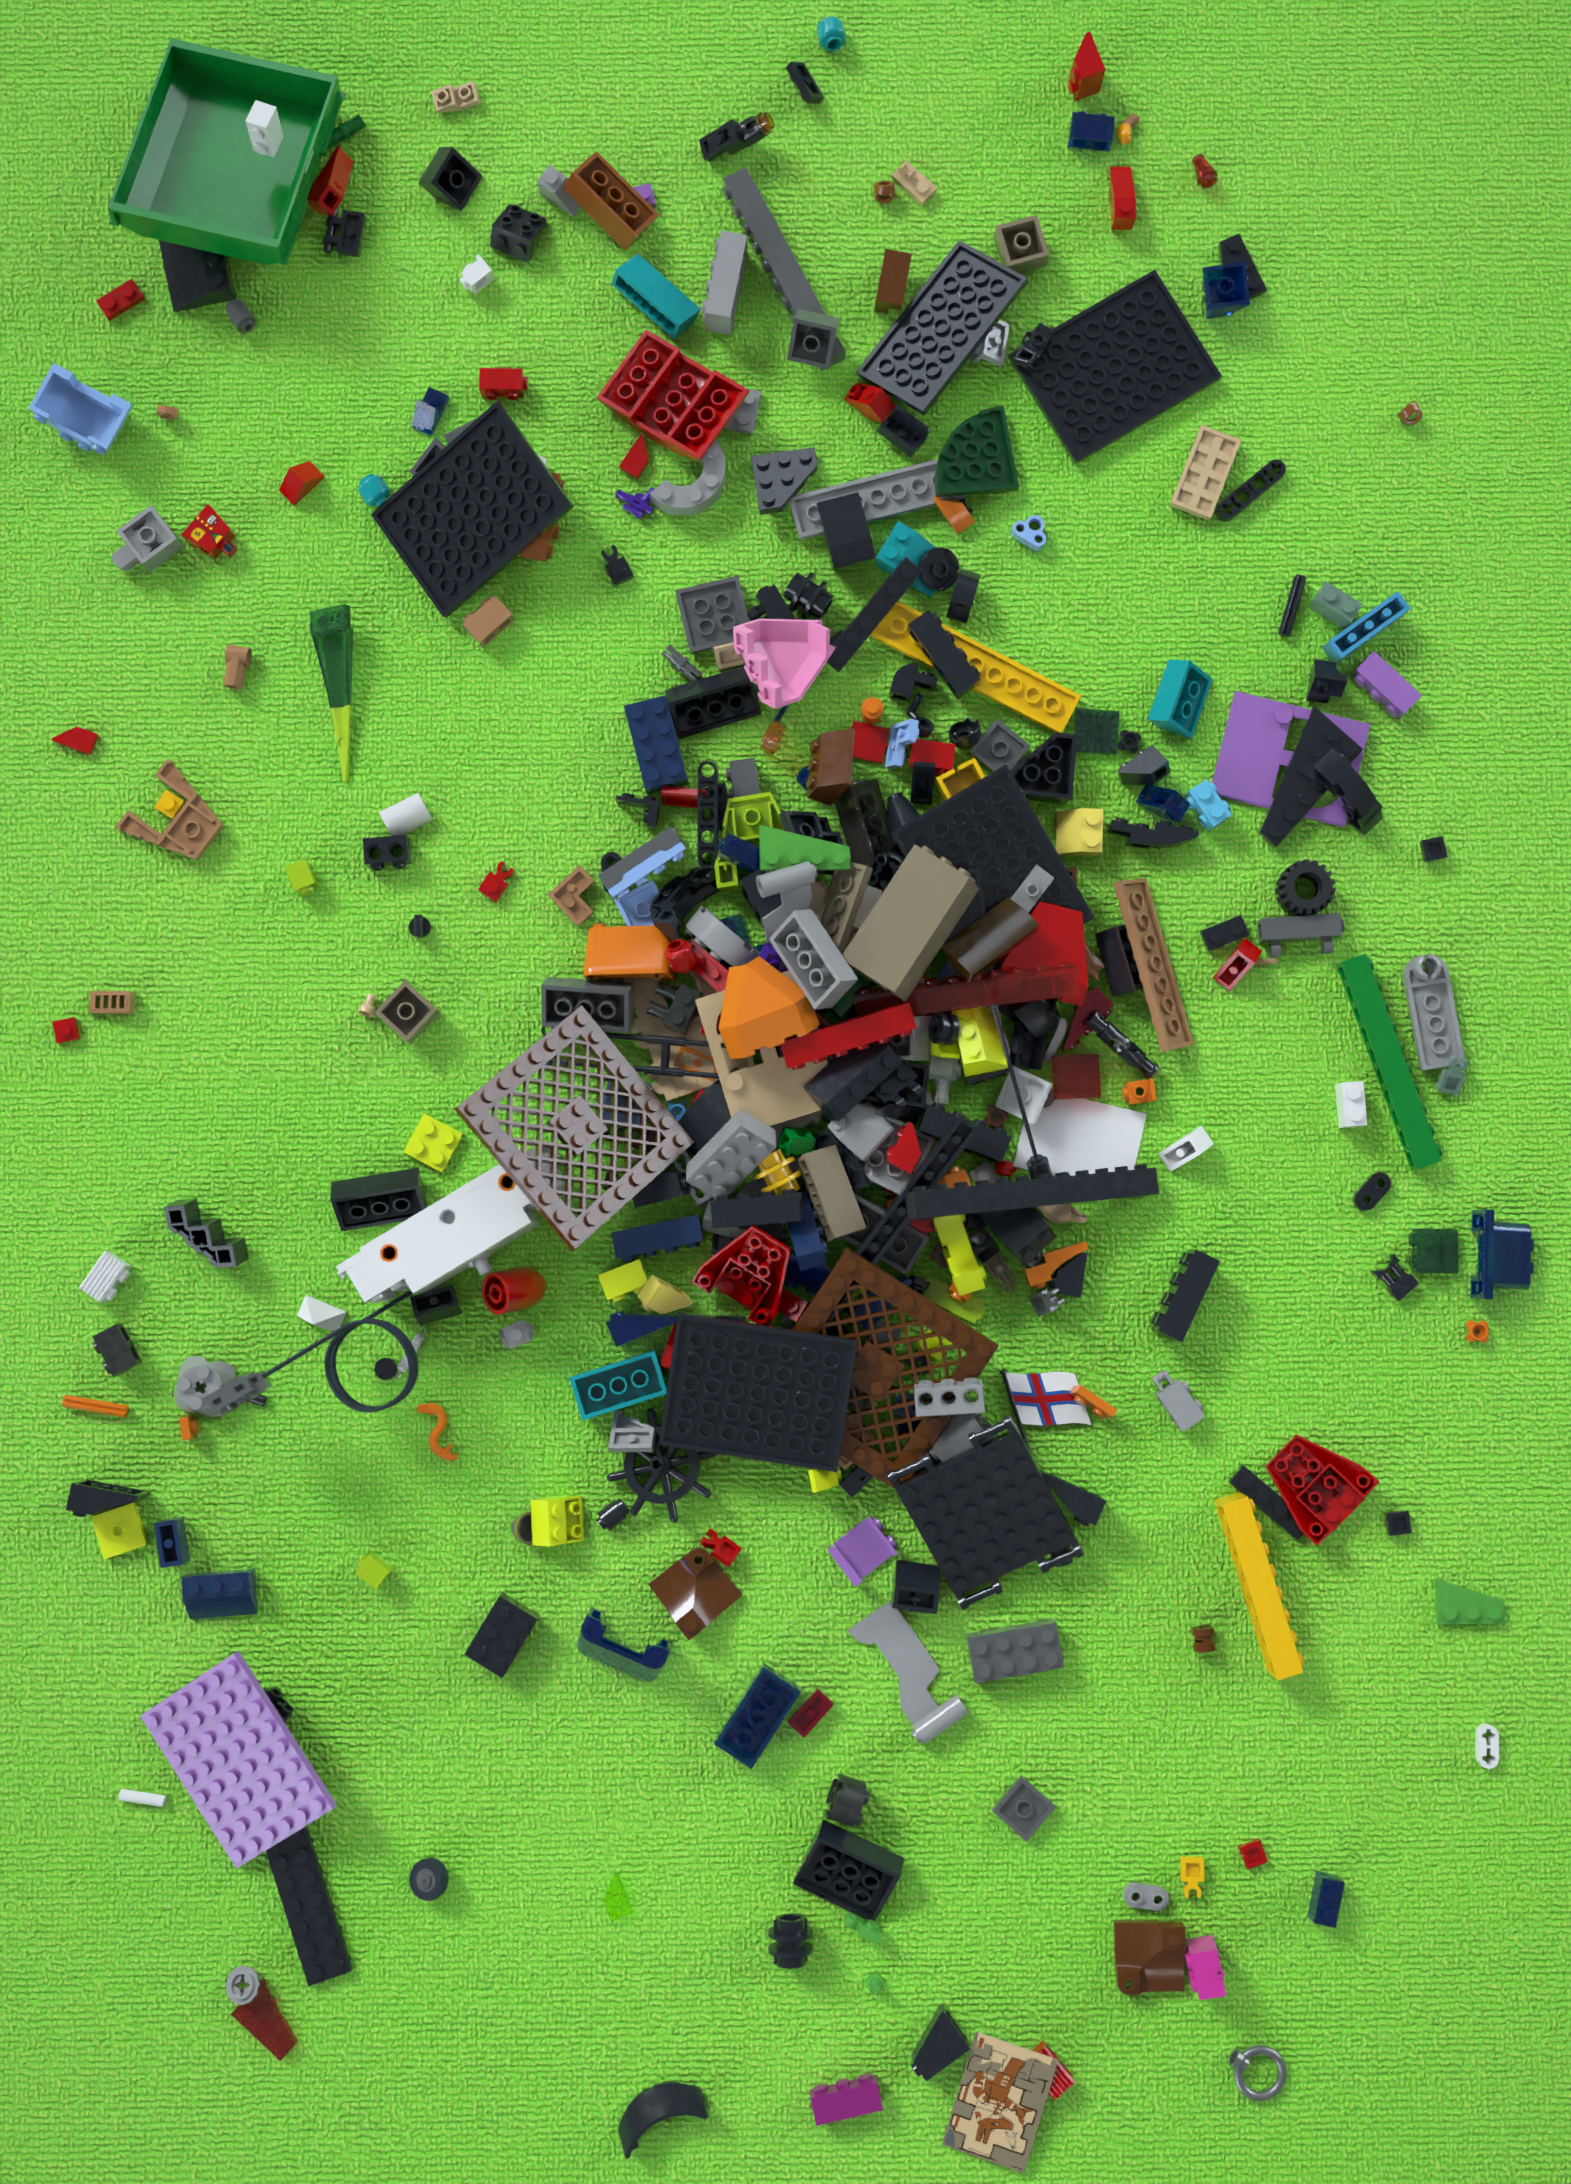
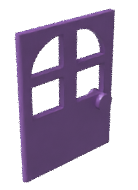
M1235 691L1212 783L1218 790V796L1270 809L1274 800L1272 794L1279 766L1287 767L1293 754L1292 751L1284 750L1291 719L1296 718L1307 721L1311 709ZM1323 713L1363 748L1350 764L1359 773L1371 724ZM1340 797L1325 807L1311 808L1303 816V818L1345 827L1347 816L1342 808L1344 803Z

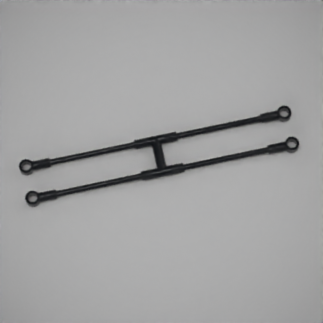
M546 1027L541 1029L543 1035L547 1034ZM604 1032L608 1038L646 1041L650 1044L662 1045L660 1066H632L636 1072L673 1077L691 1076L719 1079L718 1073L686 1071L681 1068L669 1067L671 1045L709 1047L708 1041L687 1040V1038L671 1036H640ZM721 1043V1048L726 1049L725 1044ZM775 1046L777 1054L783 1056L781 1047ZM553 1058L550 1060L549 1066H553ZM560 1058L559 1066L568 1067V1060ZM574 1061V1066L583 1067V1062ZM589 1063V1067L597 1068V1064Z

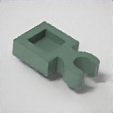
M1452 1055L1448 1061L1449 1069H1442L1435 1088L1439 1092L1459 1095L1466 1077L1462 1071L1468 1066V1061L1462 1057L1461 1062L1456 1064L1457 1058Z

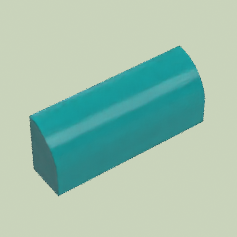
M636 254L615 271L611 285L674 340L692 325L700 313L701 309L639 254Z

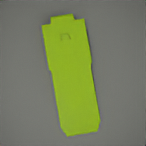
M926 1278V1281L930 1282V1286L924 1291L923 1295L925 1298L974 1324L977 1319L982 1320L986 1312V1308L983 1307L984 1301L971 1295L966 1303L963 1301L958 1303L949 1297L950 1294L946 1292L949 1285L934 1278Z

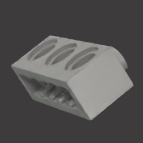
M965 1378L964 1381L955 1382L954 1379L941 1380V1383L923 1380L919 1381L918 1384H914L916 1417L984 1413L982 1380ZM973 1390L978 1395L974 1399H969L965 1396L966 1393ZM946 1392H952L955 1394V1397L952 1400H945L943 1395ZM928 1393L932 1396V1399L924 1402L920 1399V1396Z

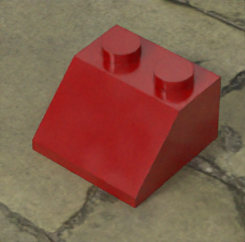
M1090 31L1085 34L1077 51L1072 69H1070L1069 81H1067L1070 94L1074 95L1076 101L1099 93L1106 71Z

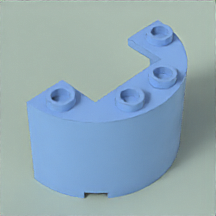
M55 363L51 366L29 406V409L34 413L33 418L59 432L58 435L68 442L74 440L83 450L90 452L92 449L101 455L108 453L133 408L131 403L114 394L108 397L79 382L72 372Z

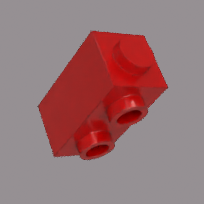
M480 368L479 391L482 397L489 400H495L497 397H504L509 400L524 398L525 390H528L529 383L523 369Z

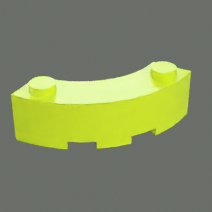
M965 1215L932 1218L942 1247H946L942 1249L959 1296L985 1288L983 1279L987 1277L983 1266H978L963 1225V1222L966 1221Z

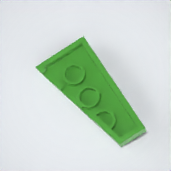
M759 825L760 871H776L807 861L814 865L816 870L850 869L849 846Z

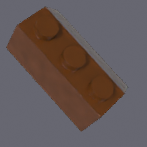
M854 729L824 732L816 740L812 741L809 749L811 759L808 764L810 774L806 783V788H808L807 798L831 806L851 784Z

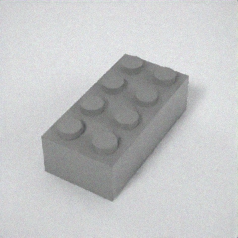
M722 230L721 237L716 238L714 251L716 256L711 261L710 272H712L711 279L707 281V300H703L702 322H706V331L731 335L748 257L747 235Z
M812 909L794 910L769 938V941L815 1010L832 1008L858 980Z
M740 1109L686 1164V1182L715 1199L716 1195L730 1194L776 1148V1130Z

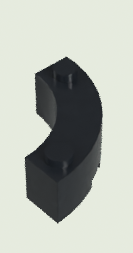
M1332 749L1313 766L1314 777L1333 796L1339 795L1344 803L1342 808L1347 816L1348 823L1365 836L1383 819L1381 811L1383 807L1362 777L1348 763V758L1344 754H1338Z

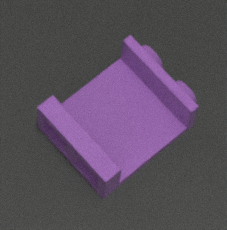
M870 1515L828 1547V1552L855 1587L862 1582V1578L886 1559L898 1554L895 1549L898 1546L890 1535L888 1537L884 1535L881 1531L884 1529V1526L877 1517L872 1519Z

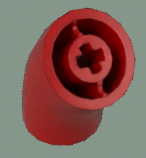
M517 1267L489 1273L485 1276L482 1284V1297L489 1311L498 1315L531 1308L543 1299L546 1291L543 1276L531 1267Z

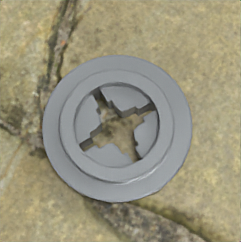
M239 1966L230 1973L226 1983V1991L233 2003L244 2005L252 2002V1999L258 1995V1987L261 1984L258 1981L259 1974L254 1971V1968ZM244 1980L250 1984L246 1988L237 1987V1984L243 1983Z

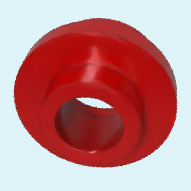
M1005 1160L1001 1163H995L994 1166L996 1174L1013 1177V1173L1017 1169L1013 1167L1012 1162Z

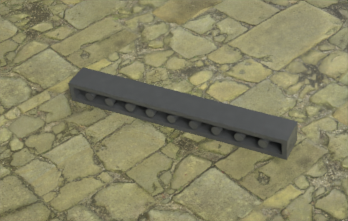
M745 167L723 178V195L727 201H731L733 205L732 211L736 219L740 218L743 223L741 225L742 230L747 237L750 236L753 242L751 243L753 251L756 255H760L765 273L771 275L772 286L776 292H780L783 307L785 310L789 309L792 314V323L798 309L826 315L747 168ZM838 337L830 367L845 360V349Z

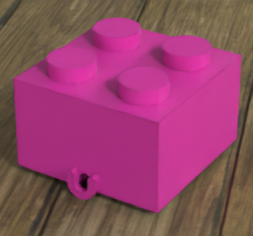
M1213 1935L1186 1939L1188 1947L1185 1950V1958L1193 1993H1198L1199 2000L1227 1996L1223 1980L1224 1971L1221 1969L1220 1956Z

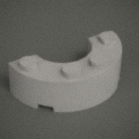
M715 440L700 460L703 471L696 482L688 486H677L665 480L650 493L651 503L661 511L674 516L675 514L692 516L711 507L721 495L726 477L725 458L718 441Z
M702 905L685 925V932L693 937L694 941L701 947L705 948L707 945L712 950L710 954L718 961L724 959L734 967L747 964L759 955L755 948L735 934Z

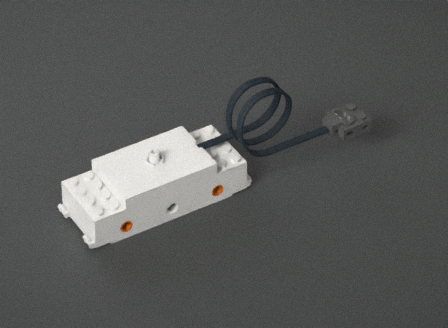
M536 1147L527 1151V1155L535 1156ZM542 1147V1157L550 1158L551 1148ZM557 1150V1157L559 1158V1157H560V1153H559V1151ZM530 1161L531 1164L535 1167V1162ZM542 1163L541 1172L550 1173V1164ZM499 1164L360 1248L361 1252L342 1262L336 1268L341 1278H346V1272L348 1273L364 1302H372L373 1304L388 1302L396 1297L395 1292L399 1290L406 1291L409 1288L410 1291L362 1320L343 1325L267 1372L263 1370L257 1373L251 1372L248 1376L247 1374L239 1376L203 1398L212 1414L220 1413L221 1415L234 1411L240 1407L239 1405L249 1402L273 1387L268 1378L269 1375L332 1337L334 1338L330 1342L325 1355V1373L328 1384L335 1396L347 1407L365 1413L381 1411L396 1405L411 1392L418 1376L417 1355L408 1337L398 1327L387 1321L372 1318L414 1293L429 1292L467 1268L476 1267L480 1276L491 1271L493 1268L487 1259L491 1257L492 1253L541 1224L533 1211L537 1210L536 1207ZM557 1166L556 1174L563 1175ZM545 1179V1181L550 1185V1179ZM556 1180V1190L565 1191V1181ZM362 1324L377 1325L390 1332L403 1347L408 1361V1378L403 1390L396 1398L382 1406H368L353 1399L345 1391L337 1375L336 1355L343 1339Z

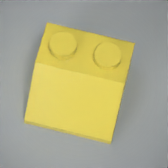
M1079 808L1056 812L1055 849L1057 853L1061 856L1099 857L1102 853L1103 809Z

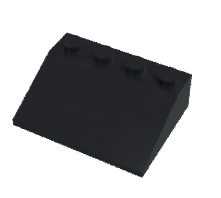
M159 240L174 312L237 299L228 256Z
M823 1819L792 1884L867 1920L875 1921L901 1877L905 1858Z

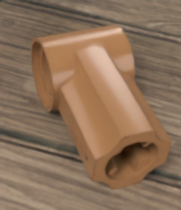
M227 645L225 651L226 670L223 682L224 687L243 690L246 669L250 666L252 659L251 648Z

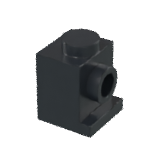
M983 1226L968 1236L972 1242L970 1246L973 1253L983 1264L1000 1251L996 1241Z

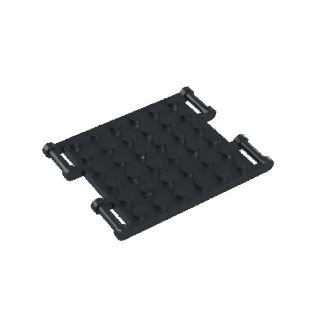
M1010 1415L1004 1417L1003 1421L977 1433L975 1431L969 1433L968 1437L974 1448L942 1463L934 1465L927 1453L922 1455L921 1459L896 1471L892 1469L887 1472L890 1483L894 1486L955 1594L962 1610L968 1609L969 1605L995 1593L997 1595L1003 1593L1002 1585L997 1577L1037 1560L1042 1573L1045 1574L1050 1571V1568L1072 1558L1085 1556L1081 1545ZM1006 1429L1009 1430L1008 1432H1006V1433H1004V1434H1002V1435H1000V1436H998V1437H995V1438H993V1439H991V1440H989V1441H987V1442H985V1443H983V1444L980 1442V1441H982V1440H984V1439H986V1438H988V1437H990V1436H993V1435H995V1434H997V1433H999V1432H1001V1431H1003V1430H1006ZM924 1467L927 1468V1470H924V1471H922V1472H920V1473H918V1474H916V1475H914V1476H911V1477H909V1478H907V1479H905V1480H903V1481H900V1480H899L900 1478H902V1477H904V1476H907V1475H909V1474H911V1473H913V1472H915V1471H917V1470H920V1469H922V1468H924ZM1070 1544L1072 1545V1549L1045 1560L1044 1556ZM986 1582H991V1586L965 1597L964 1592Z

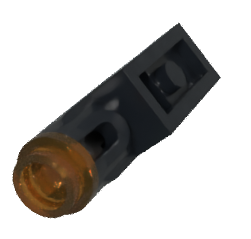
M760 112L740 123L732 119L699 139L704 160L710 162L724 152L735 155L768 136L775 126L771 115L768 112Z

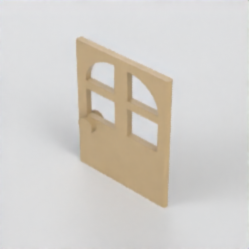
M789 970L782 972L784 976L799 986ZM725 990L695 999L731 1118L742 1109L766 1125L772 1126L821 1110L803 1086L829 1063L828 1058L826 1061L817 1064L810 1061L805 1063L806 1067L792 1070V1067H786L783 1056L778 1058L775 1047L770 1049L763 1047L759 1049L763 1063L729 1072L721 1048V1043H724L721 1034L717 1035L716 1029L717 1019L723 1006Z

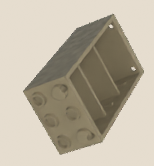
M915 844L842 954L852 969L906 1002L979 890L975 885L976 880L971 877L969 872L963 868L957 870L952 866L953 863L941 856L939 859L931 849L924 845L920 848Z

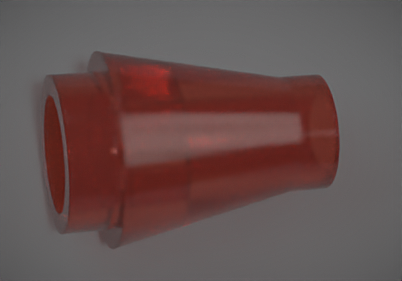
M1203 154L1196 155L1192 159V163L1195 169L1197 184L1204 189L1209 188L1217 182V172Z

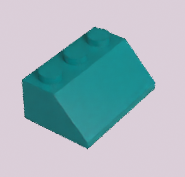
M1169 659L1148 720L1160 729L1192 739L1213 679L1190 660Z

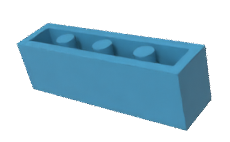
M1397 591L1329 640L1322 649L1332 662L1338 664L1402 618L1411 608Z

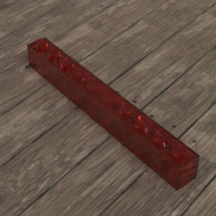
M1065 961L1058 963V966L1049 967L1048 964L1037 965L1036 969L1027 970L1026 967L1014 968L1012 972L995 970L988 975H982L981 973L971 982L965 977L960 978L958 975L949 976L946 980L940 981L937 978H930L924 980V983H917L906 1001L910 1003L913 1015L985 1007L992 1004L1002 1005L1080 995L1077 964ZM870 986L858 988V991H855L853 996L856 1017L904 1002L881 986L876 989H871Z

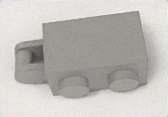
M1164 1369L1151 1378L1158 1388L1154 1395L1180 1431L1184 1432L1205 1417L1202 1413L1204 1410L1203 1406L1197 1399H1192L1189 1394L1191 1389L1184 1380L1182 1382L1179 1379L1172 1380ZM1166 1379L1168 1384L1162 1387L1160 1383Z

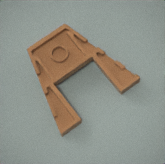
M167 758L154 776L185 797L187 802L162 834L129 810L115 828L121 832L199 861L224 825L174 763Z

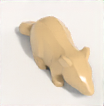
M1071 1204L1037 1207L1046 1219L1055 1224H1063L1068 1221L1085 1223L1088 1219V1216Z

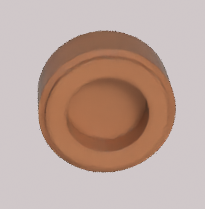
M158 405L156 414L164 419L177 420L179 410L170 406Z

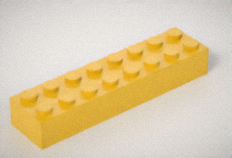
M1240 1492L1215 1499L1214 1503L1268 1673L1277 1681L1304 1673L1302 1665H1304L1302 1654L1297 1652L1295 1647L1297 1638L1294 1630H1290L1288 1621H1291L1287 1608H1283L1281 1600L1284 1599L1280 1586L1275 1584L1276 1571L1273 1564L1269 1565L1267 1558L1270 1555L1266 1542H1262L1260 1536L1263 1530L1259 1520L1256 1521L1253 1512H1256L1253 1500Z

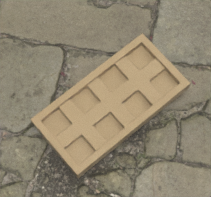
M1201 425L1170 506L1210 521L1241 440Z

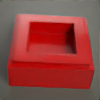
M1259 1838L1238 1846L1247 1870L1268 1862Z

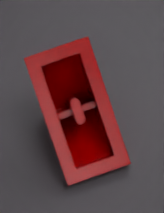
M310 461L304 462L288 469L279 492L295 506L325 476Z

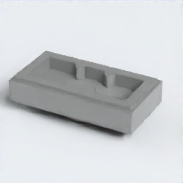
M1036 864L1010 899L1029 913L1054 877Z

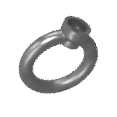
M1254 2045L1243 2052L1236 2048L1230 2054L1228 2064L1234 2068L1236 2086L1247 2098L1255 2101H1266L1275 2097L1284 2087L1287 2078L1286 2064L1283 2057L1274 2048L1266 2045ZM1256 2055L1269 2056L1274 2060L1278 2069L1275 2083L1264 2091L1250 2089L1243 2079V2071L1248 2067L1249 2059Z

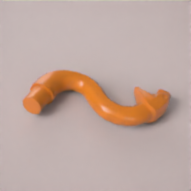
M435 1403L418 1404V1413L433 1414L439 1419L438 1424L429 1436V1445L432 1452L444 1460H457V1453L454 1455L451 1452L453 1443L445 1448L440 1447L438 1444V1437L444 1431L447 1424V1416L444 1409Z

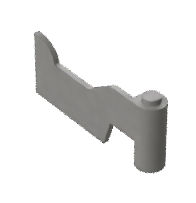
M808 861L756 876L757 888L762 898L778 893L781 896L782 905L762 918L766 943L771 944L769 938L794 910H807L812 900L810 884L815 882L817 871L815 866L811 865Z
M890 1601L848 1630L861 1643L872 1644L875 1642L898 1675L901 1708L915 1729L912 1731V1734L918 1743L923 1741L924 1744H927L969 1714L968 1709L957 1694L938 1707L927 1691V1687L940 1669L899 1609L891 1607Z

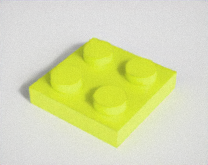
M424 1113L403 1152L443 1173L464 1134Z

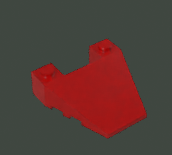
M1039 901L1030 914L1039 924L1037 931L999 960L995 982L999 986L1018 990L1024 969L1061 978L1062 981L1057 997L1062 1002L1082 1006L1088 988L1082 912Z

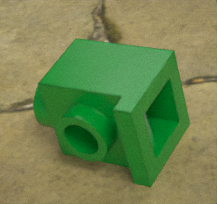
M784 1126L777 1146L785 1157H790V1154L800 1156L801 1154L811 1152L815 1147L816 1140L806 1128Z

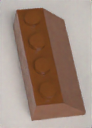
M597 151L571 173L563 187L625 251L638 241L660 215Z

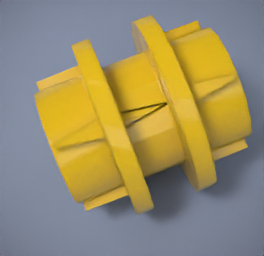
M781 1149L770 1153L757 1166L760 1172L753 1177L755 1180L763 1177L767 1185L761 1191L773 1190L774 1194H782L784 1189H795V1191L800 1189L796 1177L802 1173L800 1170L792 1172L789 1163L795 1160L793 1156L786 1159Z

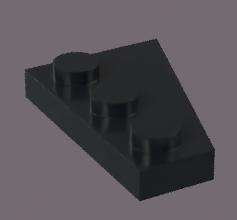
M1238 233L1221 241L1218 246L1221 269L1224 276V291L1227 298L1226 307L1229 310L1264 294L1267 288L1240 234Z
M830 1129L812 1135L816 1140L815 1150L836 1145L853 1191L872 1184L847 1147Z

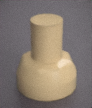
M367 994L366 1001L360 1005L358 1013L366 1017H375L376 1009L373 1005L376 996Z

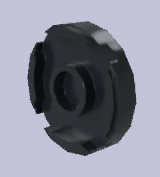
M934 547L925 551L918 564V568L922 570L919 578L922 584L932 591H945L951 588L958 578L959 562L957 557L951 550L943 547Z

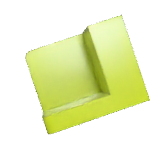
M926 1330L924 1334L931 1333V1331ZM938 1337L926 1339L928 1349L940 1347ZM942 1339L943 1346L952 1344L947 1339ZM918 1340L914 1347L919 1351L924 1350L923 1341ZM942 1353L929 1354L930 1360L934 1363L938 1362L942 1357Z

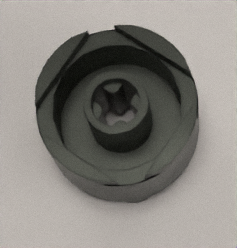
M838 1773V1779L834 1778L828 1792L826 1803H829L830 1807L829 1810L825 1809V1818L851 1827L854 1825L859 1826L862 1820L861 1810L863 1804L866 1805L868 1803L870 1791L866 1790L867 1785L864 1781Z

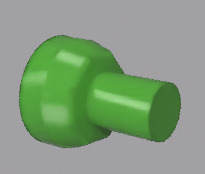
M872 1973L867 1977L866 1986L868 1990L877 1994L883 1989L884 1980L880 1974Z

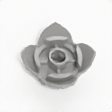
M200 1356L188 1357L183 1362L178 1373V1382L174 1391L176 1405L185 1412H199L208 1417L222 1416L220 1413L212 1414L203 1398L233 1381L236 1376L235 1367L223 1361L207 1362ZM199 1383H206L205 1392L199 1391Z

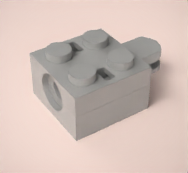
M150 505L117 530L126 544L113 553L112 559L114 564L122 571H128L141 562L151 572L184 546L158 512Z

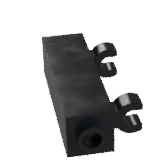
M775 584L770 587L768 585L758 590V594H756L758 606L752 607L747 611L751 621L760 618L762 615H765L766 619L796 620Z

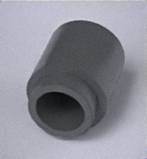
M232 299L226 304V314L239 332H249L254 328L256 319L243 301Z

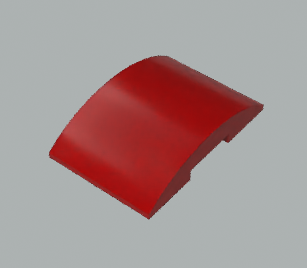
M645 330L599 393L597 400L623 421L658 444L682 456L700 461L750 391L716 370L710 371L683 355L679 348L652 332Z

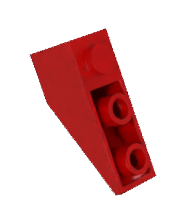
M338 146L312 185L307 197L308 204L318 214L333 216L344 198L353 160Z

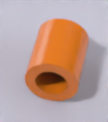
M870 697L862 704L861 719L866 724H877L882 718L883 704L879 699Z

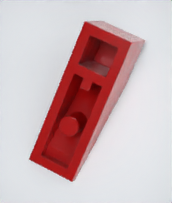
M1131 166L1110 167L1111 230H1132L1136 220V197Z

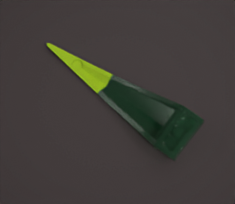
M342 604L310 611V632L330 704L342 779L348 783L353 628H351L350 606Z

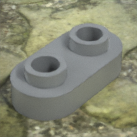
M1130 1882L1123 1889V1898L1131 1907L1159 1911L1164 1909L1169 1902L1166 1890L1159 1885ZM1139 1893V1897L1132 1899V1894ZM1161 1896V1901L1154 1902V1898Z

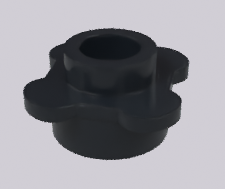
M1127 730L1121 731V740L1117 744V748L1120 751L1127 750L1132 754L1137 753V745L1141 740V735L1128 732Z

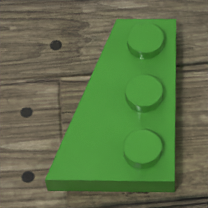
M1434 1578L1435 1617L1437 1624H1505V1601Z

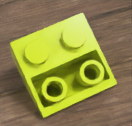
M582 1496L548 1497L530 1500L532 1545L555 1546L584 1541Z

